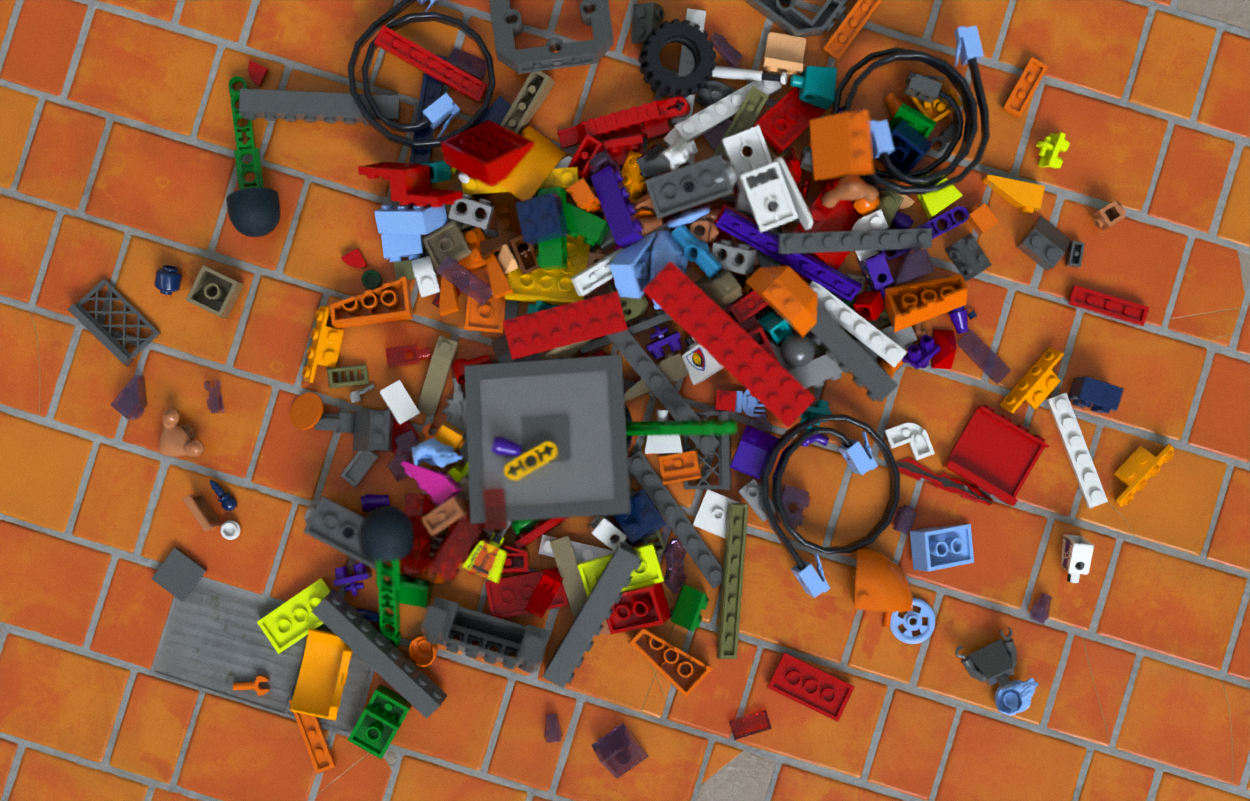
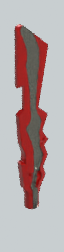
M910 457L896 462L900 473L919 481L922 477L933 482L934 487L950 493H958L962 495L961 498L984 503L988 506L992 504L993 499L983 495L978 488H971L967 482H960L959 479H951L946 473L936 475Z

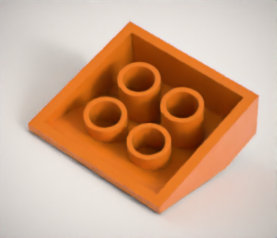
M868 109L810 120L814 180L841 178L848 175L875 174L871 118Z

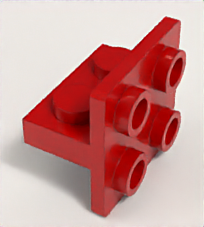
M636 124L632 125L629 129L626 127L621 128L619 132L611 131L609 135L602 134L607 167L624 166L630 151L640 154L644 153L640 126Z

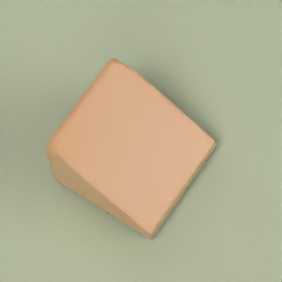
M503 245L498 261L504 273L508 274L517 269L518 265L508 245Z

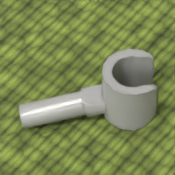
M374 384L351 392V402L362 401L360 395L375 388Z

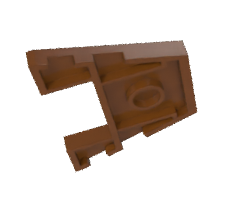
M511 192L473 194L476 201H479V198L491 201L490 205L495 206L499 236L479 242L483 260L489 259L490 255L496 251L500 252L503 245L509 244V239L522 233L516 203L521 202V200Z

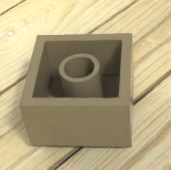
M203 265L186 301L227 319L244 284Z

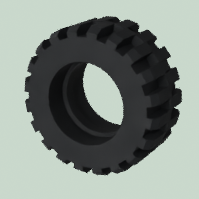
M673 19L670 23L665 21L659 27L656 26L643 43L640 50L641 54L639 55V63H641L640 73L644 74L643 80L645 83L651 85L650 89L654 92L656 90L659 91L660 96L666 97L668 95L670 98L677 96L688 98L689 95H694L702 89L713 75L712 72L716 66L714 61L716 51L712 49L714 43L712 40L709 41L707 39L709 34L706 31L702 33L699 30L700 26L695 23L692 26L690 21L685 19L683 22H679V19ZM679 43L691 51L695 66L690 74L682 77L674 76L663 68L660 62V52L666 44Z

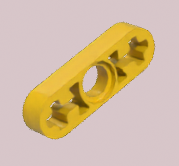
M547 441L512 460L504 468L505 476L510 480L516 481L557 457V446ZM547 446L549 448H554L551 451V456H549L548 454L541 456L544 459L543 461H541L540 457L536 454L537 451H539L540 454L544 453L546 451L545 447ZM528 456H535L537 459L536 464L532 467L526 465ZM522 461V465L527 470L523 471V469L520 468L516 471V476H514L513 474L509 475V472H511V467H520L521 465L518 462Z

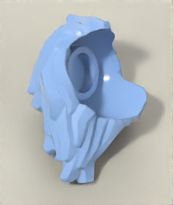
M436 438L419 443L416 447H412L416 466L424 461L432 466L444 468L447 464L462 459V456L453 451L454 448L452 446L444 445L437 441Z
M1031 677L1024 682L1021 680L1011 681L1012 686L1006 690H1002L999 685L994 697L997 710L1002 714L1012 716L1028 709L1031 704L1030 700L1035 692V687L1039 686L1038 682H1034V678Z

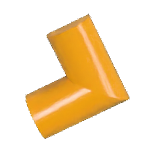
M952 89L946 92L959 107L962 106L961 101ZM908 96L920 113L935 122L951 113L945 103L938 99L929 103Z

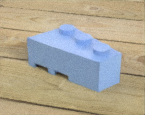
M387 203L381 205L382 208L374 211L379 234L426 235L448 224L445 204L440 208H432L431 204L415 206V203L409 205Z

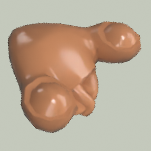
M848 175L838 182L836 188L825 193L822 197V205L826 208H833L839 203V200H857L859 198L873 202L879 196V192L873 185L862 181L860 176Z
M718 206L711 207L708 214L685 224L699 241L702 240L707 243L710 253H712L713 246H710V243L714 242L717 235H719L718 227L714 223L721 209Z
M174 408L166 410L163 414V429L159 440L160 454L169 457L184 455L197 457L202 455L205 446L200 440H196V428L187 424L178 426L177 423L180 420L178 410Z

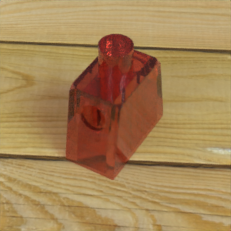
M417 344L385 348L388 370L417 366L420 364V360L431 359L429 347L418 349ZM412 353L414 358L407 359L405 354Z

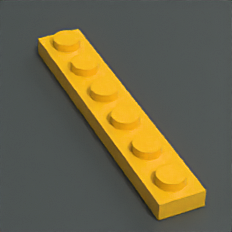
M578 167L553 169L539 188H569L579 181ZM470 177L468 183L462 182V192L469 195L509 192L500 184L489 187Z

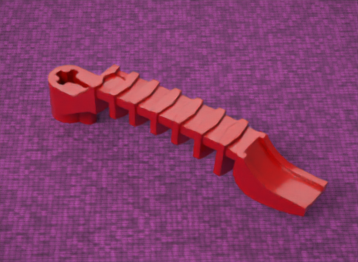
M677 96L667 100H655L649 104L644 103L638 107L633 106L627 110L622 109L620 112H612L606 116L601 115L596 119L591 118L589 121H583L573 127L557 131L561 143L560 146L561 148H568L580 145L587 133L591 136L602 138L603 133L609 135L611 131L619 132L621 128L626 127L629 129L635 124L640 126L642 122L651 123L654 119L660 121L685 117L690 112V104L685 98ZM679 103H682L684 105L681 107V111L677 109L679 107Z

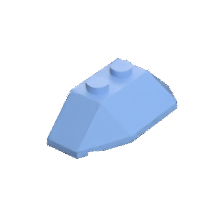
M673 231L657 232V238L651 254L650 282L669 261L686 275L688 260L684 256V250L671 237ZM653 301L654 309H662L656 302Z

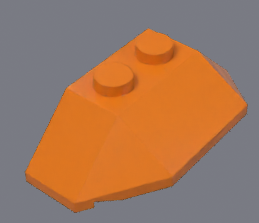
M789 266L760 267L746 281L801 337L817 323V293Z

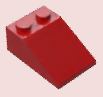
M661 582L622 592L623 594L619 602H614L611 607L613 611L607 623L611 634L664 624L671 618V614Z

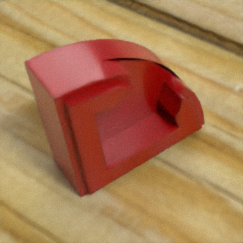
M250 60L248 65L249 76L257 86L261 87L269 70Z
M358 248L341 257L351 267L364 268L368 266Z

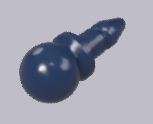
M210 480V485L219 496L218 501L221 502L222 508L226 511L234 510L237 507L236 498L230 496V492L225 493L217 482Z

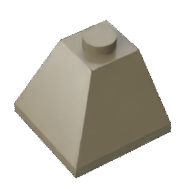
M721 269L712 278L705 275L694 282L721 309L742 296L741 286L732 274L725 269Z

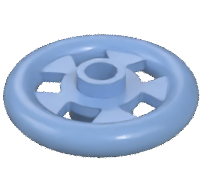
M705 205L684 211L680 215L669 219L666 225L672 228L691 223L708 214L710 207Z
M913 598V605L921 608L919 613L908 611L904 614L903 618L898 616L899 612H892L891 632L901 642L907 644L921 643L930 637L935 628V615L928 603L919 598ZM922 617H927V625H922ZM911 618L916 619V622L913 625L909 623ZM902 623L907 629L903 633L898 628ZM920 630L921 634L912 636L911 631Z

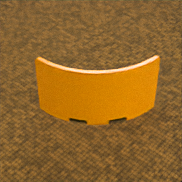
M530 125L524 129L521 136L534 141L535 146L505 180L499 182L501 186L521 201L533 197L555 166L567 154Z
M309 629L290 711L336 721L353 650L335 633Z

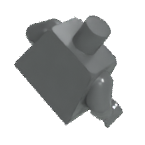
M1009 627V634L1006 636L1003 635L1002 629L999 630V634L1005 638L1004 642L1000 639L968 656L965 653L958 654L960 649H964L963 646H959L955 650V655L958 658H962L961 662L971 677L980 682H986L989 686L998 682L1002 690L1012 686L1009 676L1014 674L1013 668L1017 665V650L1013 639H1011L1013 631Z

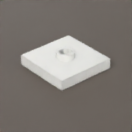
M707 489L692 525L725 538L728 503L740 502Z

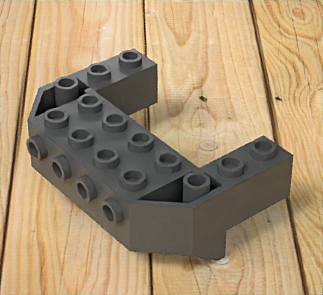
M439 597L435 598L433 606L429 605L422 626L424 638L429 643L446 646V650L458 653L459 650L465 652V656L476 659L479 656L484 658V661L487 663L495 664V662L503 664L504 668L514 670V667L529 673L538 671L550 632L549 630L529 624L524 626L460 607L459 603ZM458 636L460 641L453 640V638ZM473 642H477L479 646L477 647L471 644ZM495 647L497 652L490 651V649ZM510 653H514L516 655V658L510 657L508 655Z

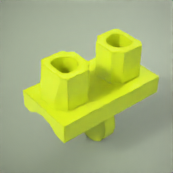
M1062 132L1058 134L1050 133L1049 137L1045 136L1044 142H1037L1036 147L1040 149L1038 155L1041 156L1037 166L1041 168H1061L1063 159L1058 157L1059 151L1066 152L1070 145V142L1065 139L1066 134Z

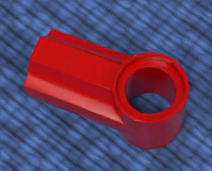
M486 354L468 361L464 358L457 359L452 363L451 367L457 383L465 384V366L491 364Z

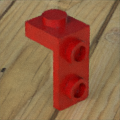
M546 569L525 610L539 618H543L564 578Z

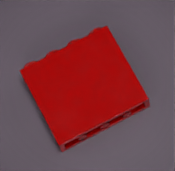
M977 406L942 466L1004 503L1015 506L1018 501L1016 496L1044 448H1048L1050 445L1044 443L1045 439L1037 434L1032 436L1027 433L1029 430L1024 426L1012 424V420L1002 414L998 416L990 406Z

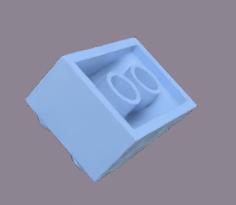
M656 232L648 234L619 252L610 263V270L613 274L619 297L641 298L644 294L643 289L650 283L651 254L657 238Z
M971 524L931 527L910 531L914 570L929 572L974 563Z

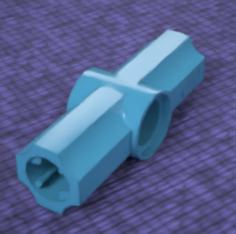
M684 224L679 225L673 230L671 237L684 250L686 259L691 262L694 261L709 278L714 277L722 269L719 261L709 252L707 243L702 240L699 241Z

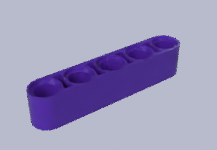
M958 206L916 228H932V239L966 222L969 218V212L965 207ZM955 212H959L962 215L961 221L955 219ZM938 220L944 222V230L937 227ZM894 249L893 256H887L885 250H880L879 253L884 254L886 261H891L913 249Z

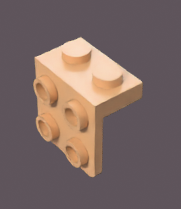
M770 32L767 37L762 71L773 74L786 72L787 77H791L792 74L801 76L804 66L803 57L806 39Z

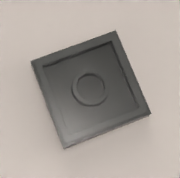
M175 547L151 579L183 602L198 584L207 569Z

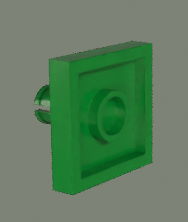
M902 103L888 126L891 134L897 125L904 120L927 139L937 122Z

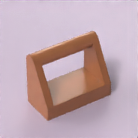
M452 497L421 518L430 535H436L464 516L467 510V502L464 498Z

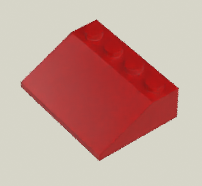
M490 120L441 142L445 164L489 187L496 186L499 182L505 180L535 146L534 141Z
M841 178L830 179L808 209L813 219L812 227L805 231L801 222H799L792 233L852 230L856 221L863 217L853 206L856 200H839V203L833 208H826L822 205V197L826 192L836 188ZM850 251L807 254L838 270Z

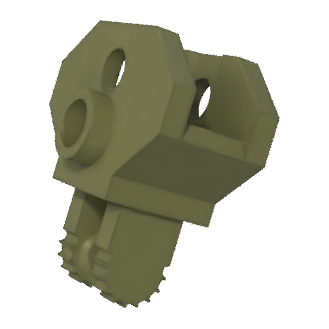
M612 282L608 283L607 286L610 293L616 292L614 284ZM645 296L641 298L619 297L626 323L644 315L649 304Z

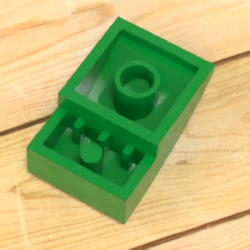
M380 684L361 714L348 741L382 759L412 705L404 697Z

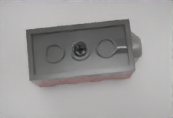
M720 154L645 180L657 218L659 219L735 194L734 184L738 176L734 165L727 162L725 156Z
M322 497L320 502L309 506L304 515L307 525L303 531L304 533L376 569V560L366 557L360 550L359 531L364 520L363 516L326 497Z

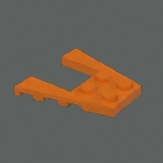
M476 227L463 232L473 253L442 271L439 314L441 316L460 311L454 275L487 265L492 294L495 298L514 293L494 253L487 260H483L481 257L479 242L487 240L482 228Z

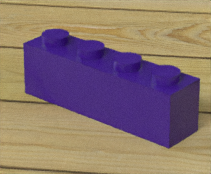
M608 166L590 176L615 243L622 248H626L644 238L641 231L643 226L636 218L635 213L637 211L633 203H630V193L622 182L624 177L620 170Z

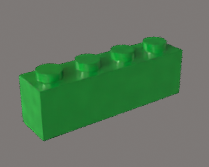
M561 187L539 188L538 194L535 197L552 192L561 197L567 225L566 191ZM567 235L537 244L539 245V253H537L536 260L540 268L544 270L568 269Z
M566 202L569 236L575 239L579 236L584 239V243L592 247L594 244L601 247L610 229L608 222Z

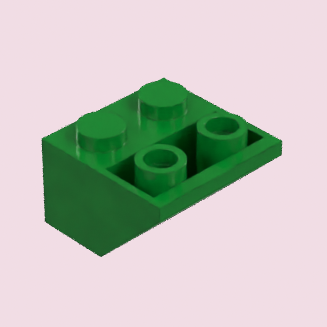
M400 574L399 603L427 608L430 603L433 583L420 578L415 580L409 579L410 576Z
M683 582L670 621L694 632L695 627L699 628L702 620L701 610L706 609L709 601L706 591Z

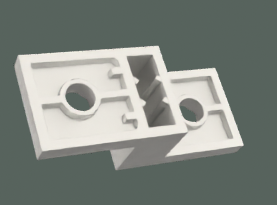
M756 126L722 139L721 141L729 163L735 167L738 176L736 182L742 196H747L759 231L764 232L797 219L798 216L778 161L772 162L760 127ZM744 146H749L752 149L750 157H745L742 154ZM769 201L776 202L777 210L775 212H770L767 209Z

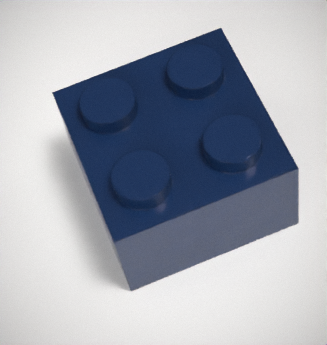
M902 120L891 133L894 150L889 155V158L900 172L908 173L917 165L933 144Z
M552 192L516 203L524 242L534 245L569 235L561 197Z
M1087 376L1075 377L1068 398L1070 401H1073L1072 405L1081 408L1091 407L1093 412L1109 414L1110 411H1117L1124 388Z
M643 489L630 497L631 513L613 515L634 546L667 525Z

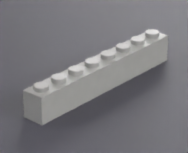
M892 325L880 330L904 350L913 345L912 342L917 340L912 326L895 333ZM860 340L855 341L875 362L878 361V354ZM826 354L813 359L804 367H795L787 371L805 389L813 386L814 389L824 385V380L831 378V381L841 378V373H843L838 367L840 363L835 358L833 360L830 359Z

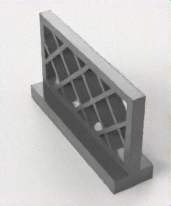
M105 279L76 305L72 304L68 308L127 367L160 334ZM106 285L110 289V298H99V291ZM88 301H95V311H86L82 306ZM99 301H110L109 311H99ZM113 301H122L124 303V310L113 311ZM99 314H109V325H101L98 322ZM113 314H123V325H112ZM127 314H135L137 316V325H127ZM112 328H123V338H114L112 336ZM126 328H137V338H126ZM141 328H150L154 332L148 338H140ZM126 341H137V348L130 354L126 350Z
M731 411L695 412L701 420H706L710 415H718V421L731 420ZM699 415L707 416L704 419H702ZM731 434L716 435L720 444L704 458L698 453V457L701 459L700 465L704 462L711 471L705 477L702 476V480L697 485H689V480L684 481V489H732V468H730L732 462ZM683 435L684 452H688V447L692 451L696 450L697 446L693 448L688 443L689 436ZM712 452L719 457V463L714 468L706 461ZM714 472L719 477V485H711L706 478Z

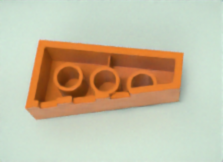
M957 275L885 288L884 305L894 333L966 305L968 288L963 276Z
M404 276L392 283L383 284L379 288L370 289L358 296H352L331 304L332 325L339 329L413 319L409 280Z
M643 628L638 629L627 641L686 698L713 669Z

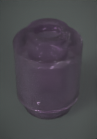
M905 504L903 507L899 506L892 522L894 524L892 529L907 534L908 530L911 531L917 513L914 512L915 508Z

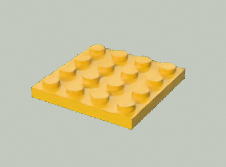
M567 235L568 269L544 270L538 268L523 275L518 267L507 275L508 282L514 293L505 295V299L536 302L537 300L544 301L546 304L566 305L584 300V296H578L571 278L587 269L590 245L584 243V239L579 236L575 239ZM534 244L533 247L537 255L539 253V245Z

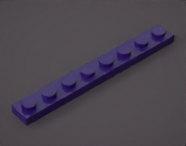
M727 208L716 223V227L780 263L789 266L796 272L850 302L861 290L862 284L807 253L778 254L777 236L768 231L760 232L756 224Z

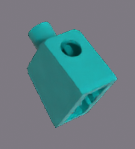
M807 66L801 76L792 74L790 86L799 88L800 100L828 110L835 99L837 68Z

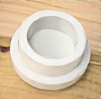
M229 520L222 524L221 534L225 539L233 540L240 535L241 528L236 521Z

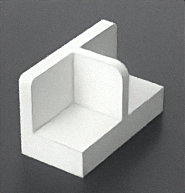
M400 380L380 391L382 398L388 406L387 411L392 412L398 424L412 420L420 414Z

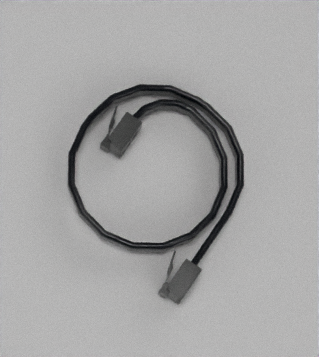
M895 47L867 55L852 66L835 91L831 115L839 114L842 91L851 76L869 62L879 60L896 52L921 51ZM931 66L934 69L941 72L942 74L946 75L941 69ZM910 72L906 77V86L903 94L932 103L935 99L940 100L951 111L955 123L954 136L942 157L925 169L904 173L909 176H926L950 157L962 137L964 122L961 110L950 95L940 90L942 83L935 81L944 80L945 77L923 76ZM946 75L960 94L966 117L963 140L959 151L953 159L954 161L961 153L969 133V109L959 86ZM805 146L801 154L800 167L813 172L812 148ZM956 167L948 175L941 177L937 180H934L930 183H927L925 185H913L903 187H928L936 185L940 181L945 179L947 176H949L951 173H953ZM874 168V172L881 178L898 181L887 171ZM859 175L865 183L873 185L879 190L889 191L875 185L867 176Z

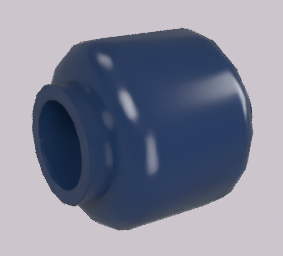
M163 265L162 268L156 271L154 286L160 290L161 294L172 295V292H177L180 289L182 273L175 266Z

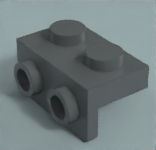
M655 2L634 4L631 43L635 45L643 44L651 31L656 26L659 27L664 19L662 6Z
M971 233L945 249L965 281L970 280L992 265Z

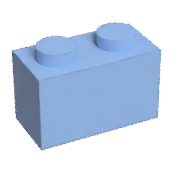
M381 235L383 256L391 263L399 262L401 258L409 257V260H415L425 255L423 235Z

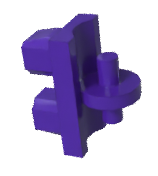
M658 325L654 326L656 332L650 334L652 340L657 337L659 339L645 345L656 360L665 356L661 347L665 344H669L672 352L682 348L679 332L675 331L663 337L664 334L669 332L668 327L660 330Z
M925 334L920 338L918 345H911L907 348V354L902 358V362L911 364L915 369H924L929 366V360L940 351V346L934 343L932 337Z
M362 562L353 564L355 574L350 576L347 566L335 568L336 579L333 580L334 586L350 583V585L344 586L345 592L352 591L353 596L359 594V589L365 588L364 582L357 583V581L372 577L371 571H368L366 565Z

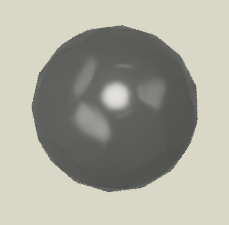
M792 333L782 341L780 353L786 364L792 367H804L813 360L815 346L809 336L804 335L801 337L798 333Z

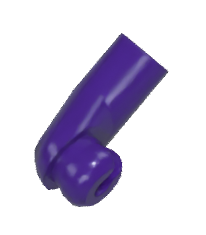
M816 434L807 438L801 445L807 447L810 443L818 442L826 446L829 437L823 434Z

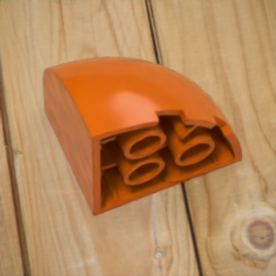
M867 547L857 549L854 609L883 612L913 611L911 588L899 566L879 551Z

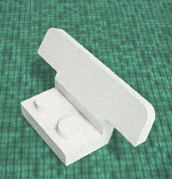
M776 158L773 163L778 161L797 216L804 230L807 231L812 227L813 219L783 158ZM769 201L772 212H775L777 210L776 202Z

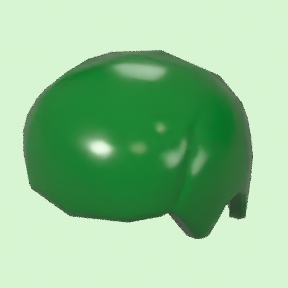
M541 519L512 521L511 525L514 532L519 536L523 532L531 530Z

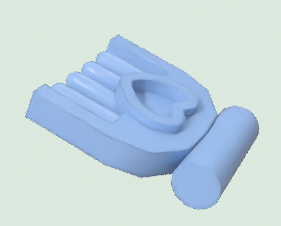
M746 389L744 394L743 391H735L737 392L735 413H742L743 410L746 415L751 417H766V414H754V412H765V409H754L755 407H765V405L758 403L759 400L755 396L752 397L748 389Z

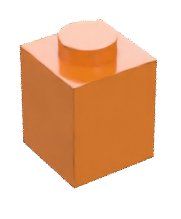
M985 203L981 206L976 204L968 210L970 214L967 221L978 236L999 222Z

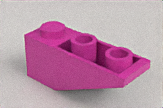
M403 461L401 463L405 468L404 472L409 477L414 478L418 482L417 486L424 492L427 491L431 496V501L438 506L452 497H456L463 489L450 474L421 464L416 466L412 461Z

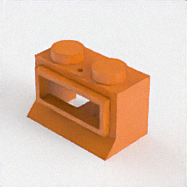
M584 178L565 190L571 194L577 206L593 215L602 211V206L594 186L589 187Z

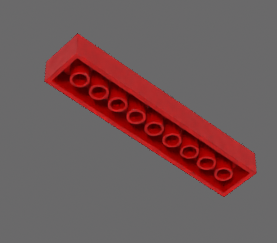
M671 261L643 289L654 302L788 428L815 401L816 398Z

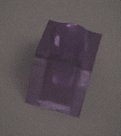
M134 375L111 403V406L128 420L139 419L144 414V408L147 406L145 380L141 375Z

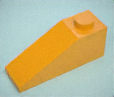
M988 174L983 177V183L1014 207L1022 209V212L1034 213V211L1041 209L1044 185Z
M445 421L435 438L444 445L452 446L455 452L457 448L461 449L466 439L463 437L466 432ZM424 461L421 463V465L427 466L429 468L433 467L432 465Z

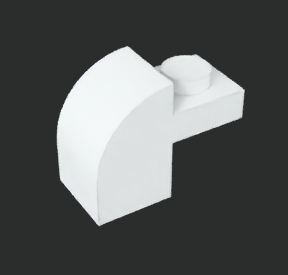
M430 255L412 260V268L421 297L440 293L436 276L438 275Z

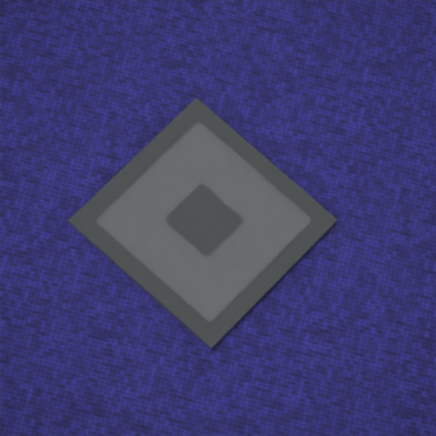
M622 355L465 366L471 524L631 513ZM495 436H503L522 445L519 456L547 441L557 446L558 455L552 461L519 480L513 481L505 476L504 468L507 463L518 458V456L496 455L491 450ZM547 446L545 447L546 451L544 453L540 454L539 451H537L536 454L540 457L541 461H543L544 459L541 456L545 454L551 456V451L554 448H549ZM528 456L526 459V465L529 467L534 466L537 462L535 456ZM522 461L518 462L521 465L518 468L510 467L509 475L513 474L516 476V471L520 468L523 469V472L527 470L522 465Z

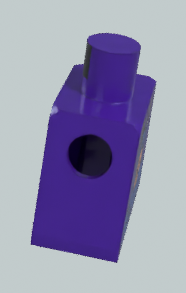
M878 253L862 261L858 259L857 262L863 275L866 276L865 279L869 288L880 291L882 298H885V288H889L888 285L894 281L884 254Z

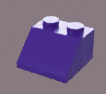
M746 425L740 436L730 468L759 479V474L768 451L779 438Z

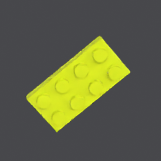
M653 542L634 547V549L641 552L640 560H642V563L637 571L633 570L630 575L632 576L628 587L624 586L621 593L664 581ZM613 554L578 563L577 566L587 597Z
M323 577L257 621L278 654L305 637L309 629H316L324 624L312 613V610L332 591Z

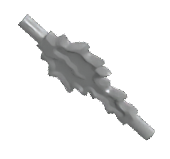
M452 378L454 387L453 397L446 401L449 405L442 410V413L447 415L446 422L466 432L463 437L466 439L461 449L457 448L458 451H461L460 456H462L465 466L468 462L466 396L462 392L461 384L457 383L456 378Z

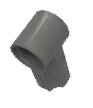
M322 413L320 420L315 424V430L354 433V413Z

